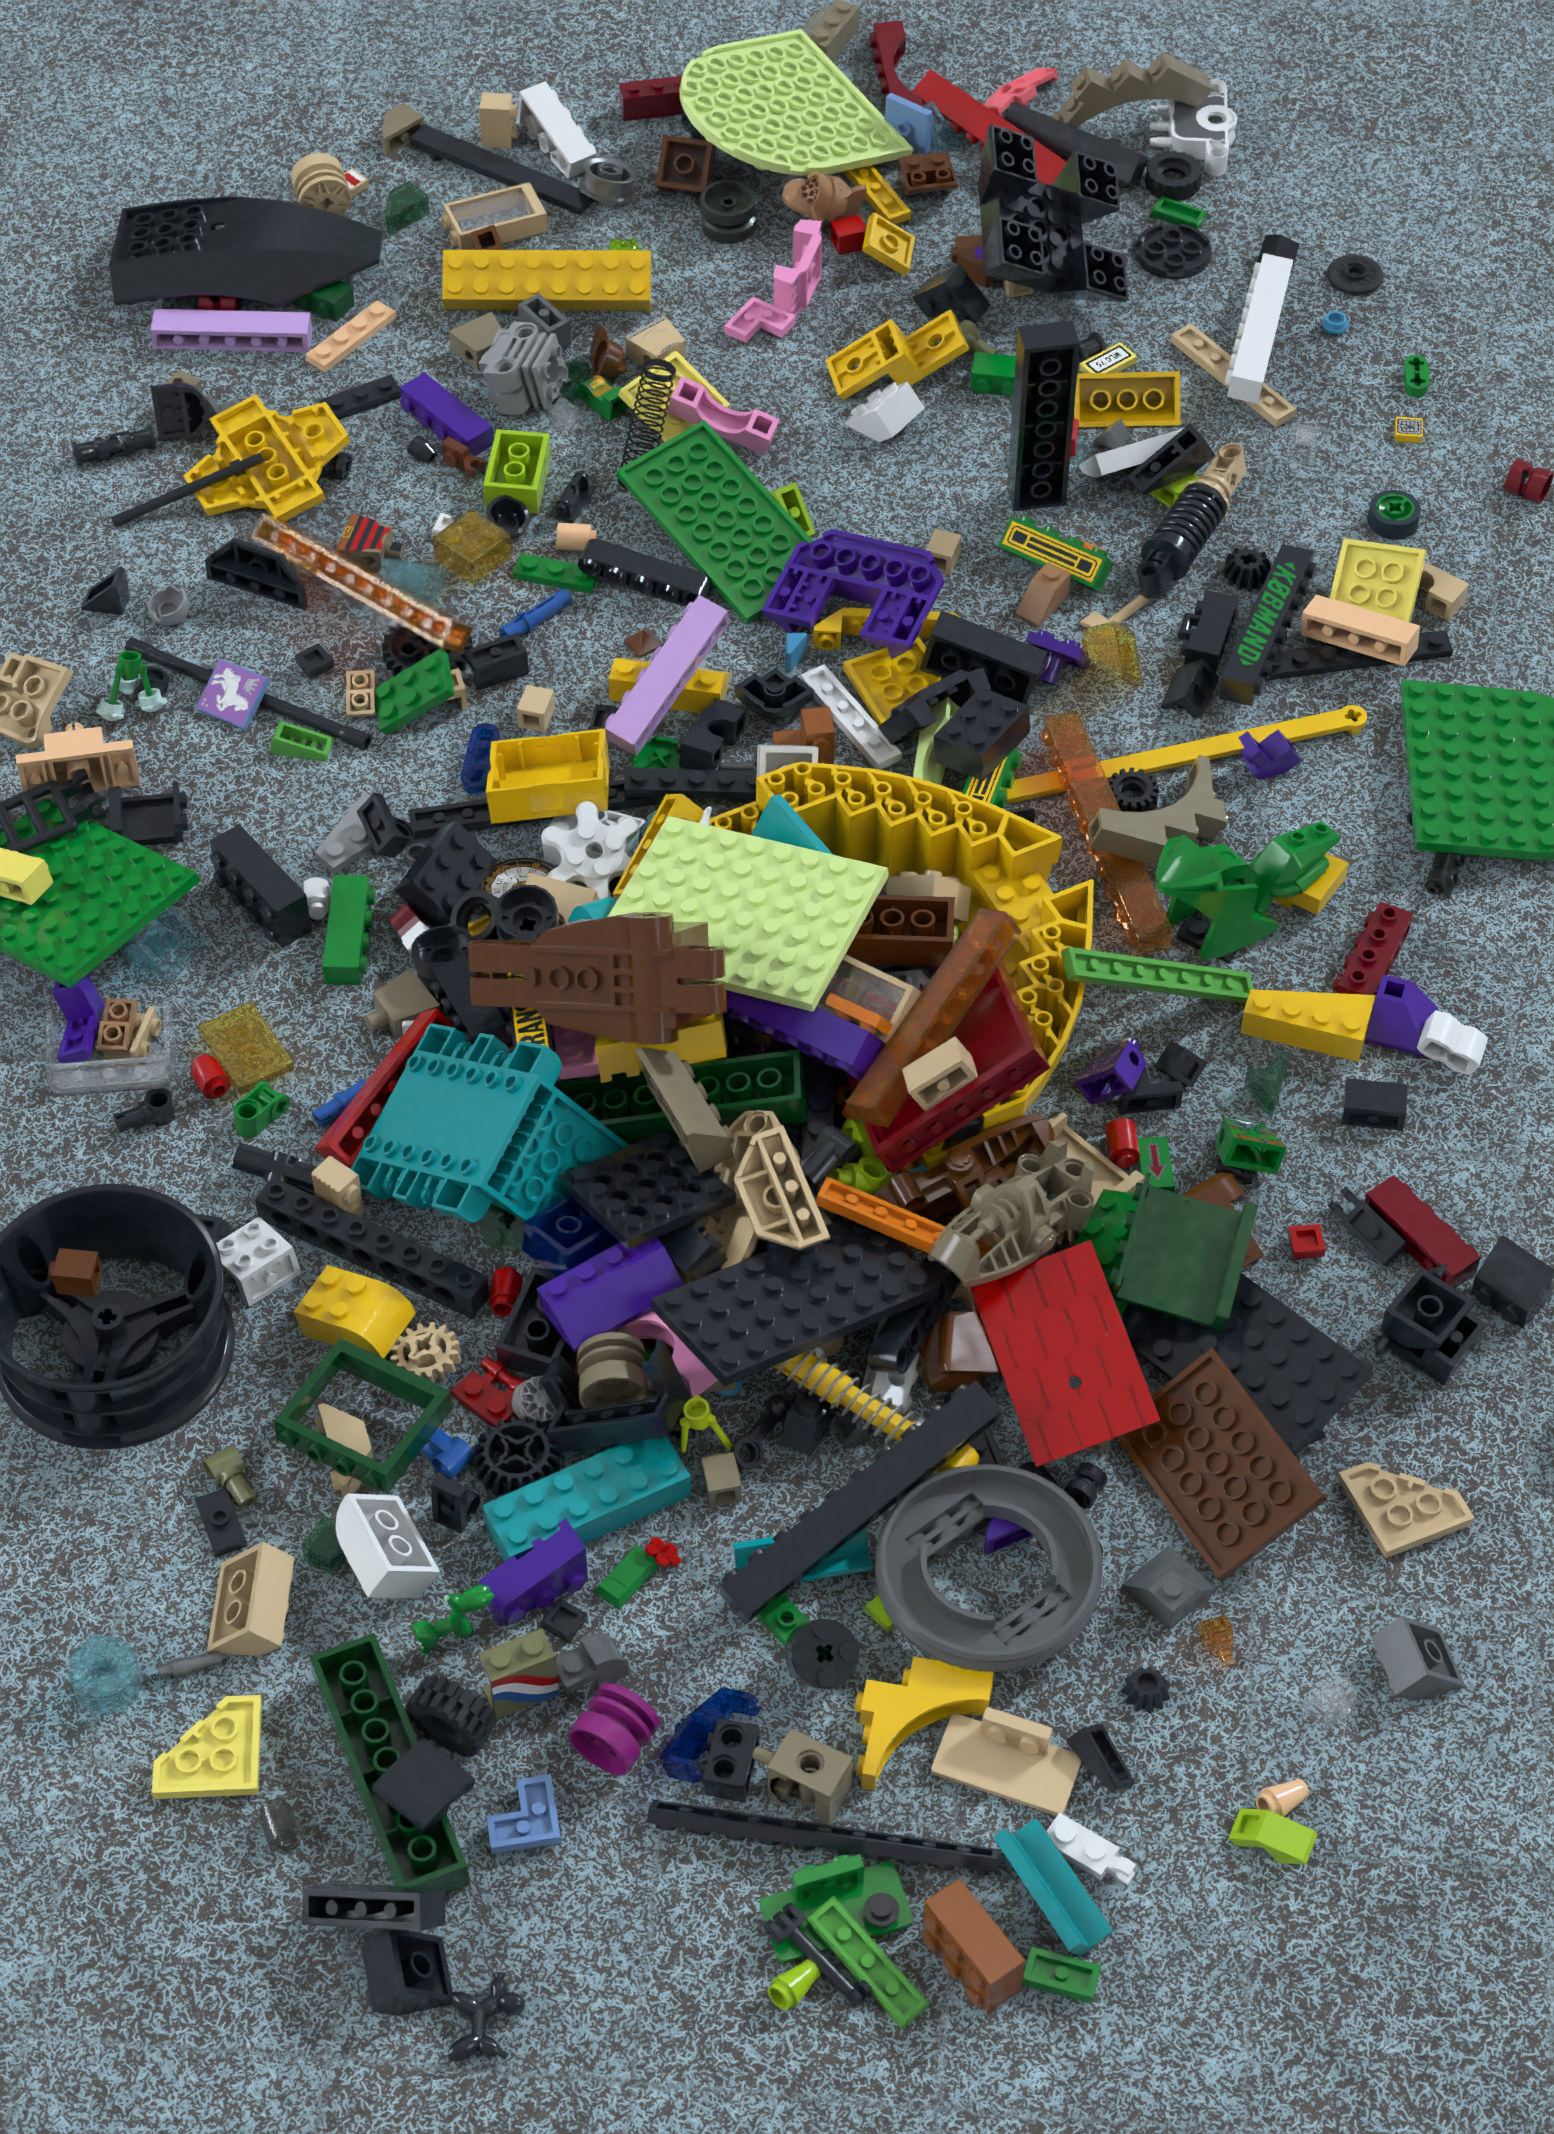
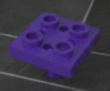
M1039 630L1038 633L1029 631L1026 642L1029 645L1047 651V659L1038 680L1055 686L1062 663L1085 670L1088 669L1091 660L1086 655V650L1080 648V643L1070 639H1065L1064 642H1061L1054 638V634L1044 630Z

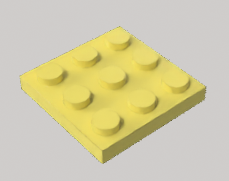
M677 351L663 359L670 362L676 368L675 379L672 380L673 387L670 388L672 390V394L669 395L670 400L682 376L705 386L715 401L727 408L730 407V403ZM649 369L650 372L658 375H671L664 370ZM641 375L620 389L618 394L632 410L635 408L634 402L636 401ZM647 377L644 378L647 382H657ZM660 382L668 387L671 386L670 382ZM646 384V385H643V387H644L645 389H655V390L662 391V392H664V393H666V394L669 393V390H668V389L662 390V389L653 388V387H651V386H649V385H647V384ZM652 384V385H655V386H658V387H664V386H661V385ZM647 392L641 393L644 397H656L665 402L668 399L667 397L653 396ZM644 399L639 400L642 404L656 405L661 407L662 409L666 408L665 404L660 405L650 403ZM649 399V400H652V401H655V402H661V401H658V400ZM644 407L638 408V410H640L641 412H653L660 416H664V412H654L647 410ZM667 413V416L664 418L665 424L662 425L664 430L660 434L662 435V440L666 442L691 428L694 424ZM641 414L638 415L641 419L652 420L659 424L663 422L662 419H651ZM649 426L650 428L655 429L658 432L661 431L660 427Z
M1344 538L1330 599L1411 622L1425 563L1426 550Z

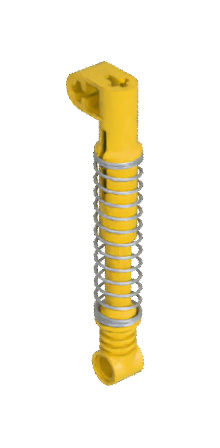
M815 1349L768 1368L769 1370L776 1368L777 1375L780 1372L787 1375V1382L791 1379L798 1382V1389L802 1386L809 1389V1395L815 1393L820 1396V1402L826 1400L831 1403V1409L834 1407L838 1408L840 1404L843 1405L844 1409L841 1416H844L848 1410L854 1412L855 1416L852 1423H855L859 1417L865 1419L866 1422L863 1430H866L870 1424L876 1426L877 1429L874 1437H877L881 1430L887 1433L888 1436L885 1439V1444L892 1437L900 1442L902 1440L900 1438L901 1434L913 1424H916L918 1427L925 1421V1419L919 1418L918 1421L912 1422L914 1418L913 1411L909 1412L905 1417L901 1416L903 1411L902 1404L894 1410L890 1409L892 1398L886 1399L883 1403L879 1402L881 1391L875 1392L872 1396L868 1395L871 1388L870 1384H866L859 1389V1377L850 1378L848 1370L839 1371L837 1363L828 1364L827 1357H817ZM967 1445L935 1472L937 1474L955 1467L978 1464V1453L970 1445Z

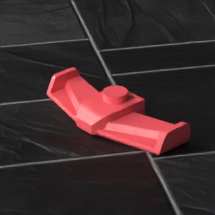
M1036 68L999 87L983 105L1000 117H1002V113L1009 107L1011 102L1026 106L1029 104V100L1037 96L1036 86L1046 81L1054 82L1058 80L1057 69Z

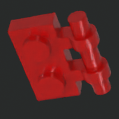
M486 1356L481 1361L480 1366L487 1373L482 1377L472 1370L451 1390V1396L487 1425L497 1428L499 1419L509 1423L512 1415L516 1417L511 1402L516 1387L525 1380L521 1377L516 1378L508 1372L507 1366L502 1362H495L489 1356ZM500 1381L509 1389L502 1393L493 1385Z

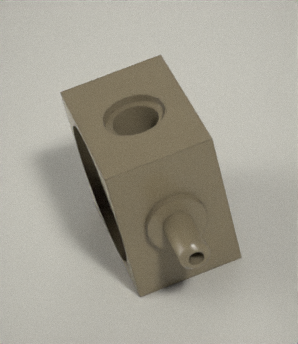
M792 1728L789 1729L775 1754L760 1746L756 1747L752 1753L754 1760L768 1766V1799L788 1808L776 1796L787 1801L795 1786L799 1784L796 1790V1798L803 1805H815V1815L821 1817V1819H809L821 1824H832L852 1789L853 1757ZM774 1786H775V1795L772 1793V1790H773Z

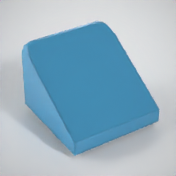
M787 633L785 635V670L791 672L807 653L806 633Z

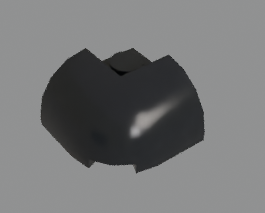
M777 668L762 677L754 673L734 686L736 698L757 715L770 720H778L792 715L813 701L815 693L814 689L796 675L789 679Z

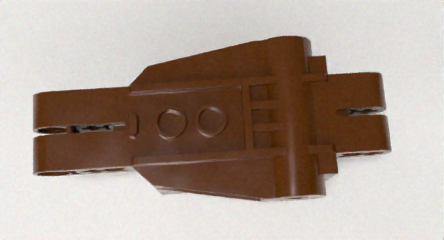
M633 912L600 919L577 920L544 930L536 941L476 940L468 942L469 971L490 973L469 976L471 1005L534 1008L548 1024L617 1041L643 1045L676 1042L679 1040V1027L711 1016V1014L727 1011L726 982L710 980L726 976L725 950L722 946H709L708 922L674 921L673 913Z

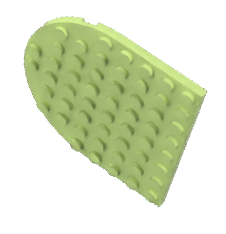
M802 29L709 48L703 51L697 59H692L683 72L679 88L680 100L684 112L692 125L708 142L713 143L733 157L754 165L759 170H770L798 176H807L808 172L818 171L823 175H828L912 155L914 148L890 123L885 121L884 116Z

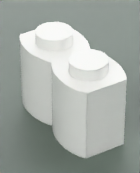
M1435 1010L1425 1021L1417 1049L1433 1060L1444 1062L1453 1071L1471 1075L1480 1066L1488 1038L1477 1028L1462 1025L1451 1014Z

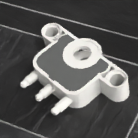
M1218 79L1210 80L1213 90L1198 108L1172 100L1170 105L1150 106V114L1169 115V121L1150 122V130L1169 131V137L1150 138L1151 146L1169 147L1170 152H1184L1187 155L1193 156L1194 159H1204V169L1209 175L1221 176L1226 172L1229 146L1235 140L1234 129L1237 124V116L1232 109L1228 108L1227 85L1224 81Z

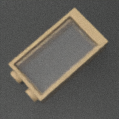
M530 182L443 204L442 226L445 231L449 230L450 241L459 250H474L470 232L495 224L501 243L548 232L547 213Z

